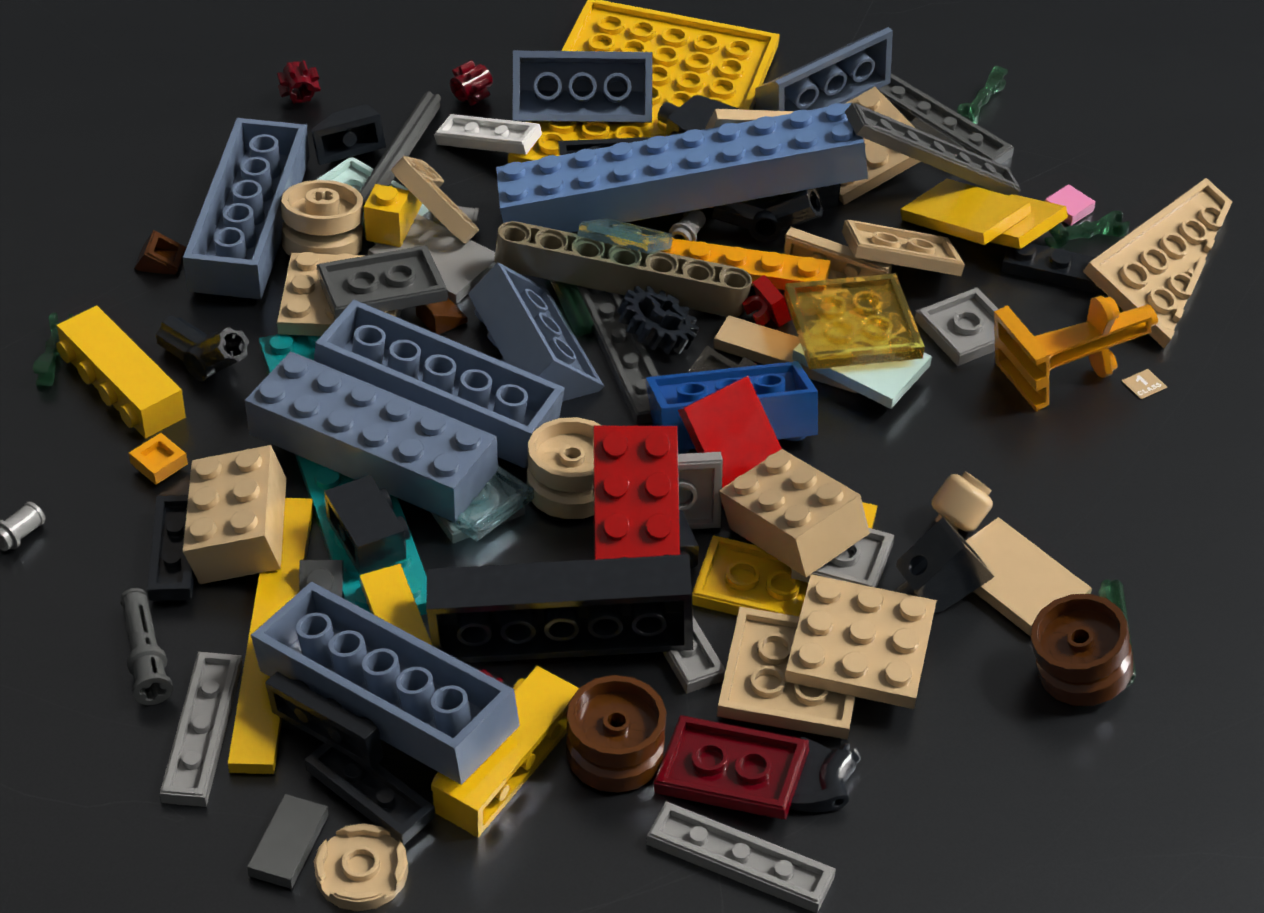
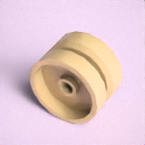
M313 180L293 185L283 193L281 200V214L284 220L282 226V247L286 254L291 256V253L313 252L315 254L348 253L358 255L362 251L363 226L361 222L363 217V197L357 189L337 181Z
M578 417L558 418L542 424L533 431L528 441L527 492L529 499L536 508L550 516L563 519H584L594 515L593 427L600 424Z

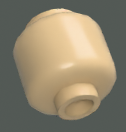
M966 471L962 476L951 474L932 498L931 504L934 510L939 513L935 521L938 522L944 517L956 531L958 529L965 532L975 531L993 506V501L988 496L992 490Z

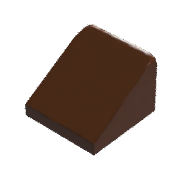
M153 230L141 249L134 269L142 272L176 275L187 247Z
M449 298L447 301L415 306L417 317L431 332L438 335L468 322L466 315Z

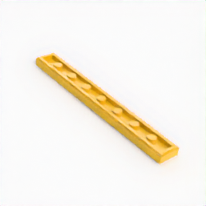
M285 498L281 569L259 573L228 758L229 773H275L283 719L272 713L265 682L270 677L260 671L251 634L299 593L300 560H306L314 511L313 499Z

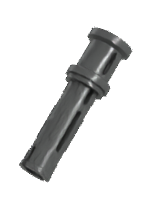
M131 588L122 593L120 604L123 608L126 631L131 648V653L127 658V667L129 672L134 675L135 680L132 693L135 700L140 704L156 705L164 702L171 696L173 685L165 673V667L167 666L166 654L164 650L157 646L148 604V595L143 589Z

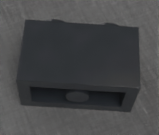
M371 475L324 491L327 520L359 575L407 559L406 540L410 539L407 523L402 516L396 517L387 490L385 488L379 489Z

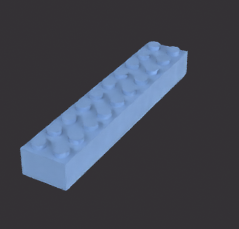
M835 103L819 109L797 110L791 114L775 117L763 116L753 121L725 123L720 127L703 130L692 129L681 134L665 137L654 136L648 140L632 143L620 142L610 147L593 150L582 149L577 153L560 156L549 155L538 160L522 163L511 162L505 166L496 167L500 211L503 223L515 221L565 232H576L868 179L865 143L863 137L856 135L845 114L846 109L851 103Z

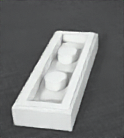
M450 114L436 131L434 137L437 145L526 155L540 138L542 131L540 124Z

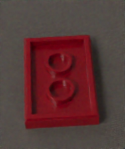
M680 715L653 783L654 792L656 794L786 820L809 752V740Z

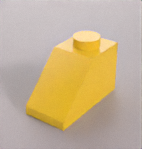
M375 184L363 206L366 241L401 247L422 203L409 190Z

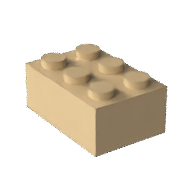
M271 445L192 460L183 553L200 584L281 569L286 476Z
M783 449L768 456L766 460L745 474L738 476L734 481L719 490L729 528L804 577H808L870 534L859 493Z

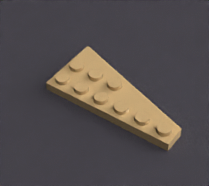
M1205 178L1089 262L1083 272L1097 287L1112 297L1123 311L1139 308L1146 304L1151 305L1157 314L1158 324L1151 327L1149 335L1165 348L1174 335L1175 326L1182 317L1183 308L1194 290L1205 265L1206 256L1213 247L1214 238L1224 222L1232 201Z

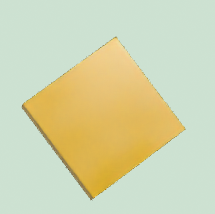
M1011 194L1009 196L1029 201L1031 213L990 242L1022 249L1068 218L1067 208L1064 205Z

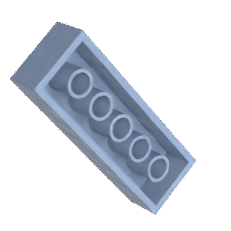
M236 118L183 256L188 292L262 299L282 241V226L284 222L281 214L282 195L289 187L302 182L310 159L307 125Z
M353 300L315 343L314 361L497 436V457L522 468H526L528 465V441L533 431L542 424L558 419L560 416L565 387L357 300Z
M291 351L245 399L250 435L355 480L371 475L379 489L385 488L388 494L453 522L460 518L498 471L497 436Z
M313 582L304 587L251 634L258 665L262 673L271 677L278 671L292 680H300L310 690L320 696L336 700L345 710L358 717L370 719L377 726L381 740L461 785L520 726L513 688Z

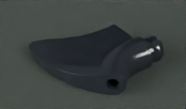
M801 737L800 739L809 740V752L789 809L804 812H828L843 808L850 800L845 784L855 771L856 764L860 762L861 755L859 750L855 747L851 752L849 743L842 744L839 749L830 750L817 742Z

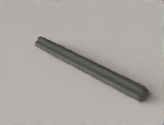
M429 91L423 95L359 192L363 197V206L375 184L389 186L395 175L391 169L403 156H409L441 107V97L438 93L434 95Z

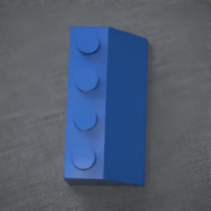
M798 361L646 377L653 426H677L678 454H684L689 452L690 449H696L678 410L743 377L749 376L777 439L799 441L806 436L818 435V391Z

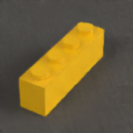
M97 305L57 324L60 341L56 343L61 358L66 363L71 362L78 369L81 378L86 384L92 383L98 389L105 404L108 406L113 405L129 428L135 427L146 439L186 418L182 389Z
M536 666L526 679H519L513 687L520 726L462 785L439 772L432 781L431 790L433 791L435 813L478 838L567 733L569 701L579 688L539 666Z

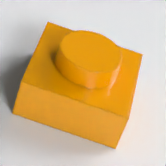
M162 433L129 452L131 465L155 485L188 465L186 452Z

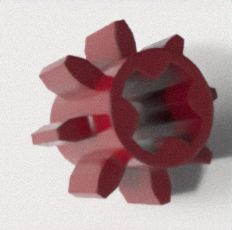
M305 60L301 62H288L283 72L277 73L280 83L278 85L281 97L290 95L292 104L296 102H310L314 93L321 90L318 83L320 77L316 67L308 69Z
M470 60L452 70L455 77L450 80V88L459 101L464 102L468 100L470 106L491 95L487 89L492 86L493 80L489 70L484 65L478 64L475 66L473 60Z

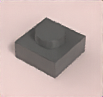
M300 560L299 592L310 582H313L343 598L344 560Z

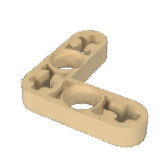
M403 156L391 169L398 180L460 241L466 244L479 231L473 221L439 188L444 183V180L426 162Z

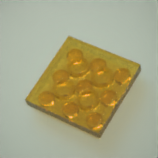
M896 273L785 284L784 296L809 370L923 359L925 346Z

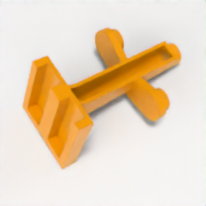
M1098 296L1090 300L1086 322L1034 336L1007 305L994 311L995 363L1037 412L1049 406V375L1052 369L1089 355L1091 366L1099 377L1111 376L1113 370L1117 369V361L1109 348L1151 333V327L1158 324L1157 314L1149 304L1119 313V308L1112 297Z

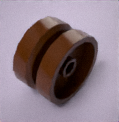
M1070 594L1053 600L1040 610L1032 624L1031 642L1036 657L1038 676L1044 689L1058 701L1073 706H1094L1112 700L1126 688L1133 675V654L1129 643L1128 622L1118 606L1109 599L1097 595Z
M618 675L596 678L580 687L569 701L567 713L568 735L566 756L574 774L583 783L599 791L616 793L638 789L651 781L657 774L664 755L667 712L661 696L650 685L640 680Z

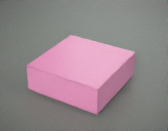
M1069 184L1045 199L1046 202L1066 206L1068 218L1063 222L1070 226L1092 213L1096 201Z

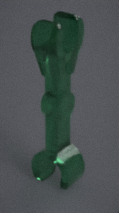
M997 65L994 66L986 86L978 91L972 103L959 105L957 113L963 117H970L971 122L978 124L980 108L988 103L992 94L1002 91L1006 86V80L1003 78L1008 73V69Z
M1112 211L1100 218L1099 221H1084L1079 225L1064 227L1062 223H1059L1049 230L1052 237H1045L1044 241L1049 247L1059 249L1066 245L1069 240L1076 238H1091L1097 234L1121 237L1127 235L1131 223L1129 221L1122 222L1124 214L1121 211Z
M54 312L48 317L52 334L50 340L46 341L45 353L41 354L33 365L34 373L38 374L36 385L39 386L53 385L56 356L60 355L56 343L60 341L57 324L61 322H58V315ZM69 314L68 319L74 317V314Z

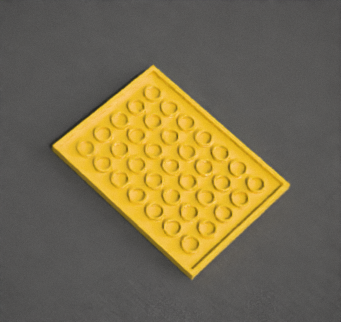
M587 0L561 51L652 52V123L530 122L540 124L542 135L526 155L509 153L508 163L533 161L549 155L559 156L558 141L665 137L666 124L658 120L660 107L665 102H670L680 107L695 95H701L742 110H752L755 104V88L763 85L779 45V34L604 0Z

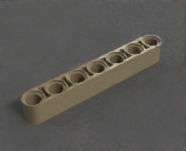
M509 221L501 224L498 228L494 262H498L519 274L610 293H618L620 295H625L628 290L633 291L635 286H639L644 291L649 286L655 293L659 294L663 290L666 296L670 294L679 299L678 305L680 307L684 306L692 310L726 317L728 315L738 317L745 312L742 303L749 297L752 277L744 269L522 222Z

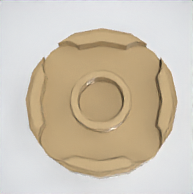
M365 823L345 826L336 831V836L332 837L328 842L325 839L319 846L314 859L316 884L325 899L339 908L353 911L377 909L392 901L403 889L408 875L406 849L399 840L398 842L392 838L390 831Z

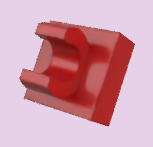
M765 275L753 281L752 284L756 295L748 297L742 303L746 314L748 315L755 310H759L752 316L755 324L762 326L770 318L778 327L789 322L791 317L785 298Z

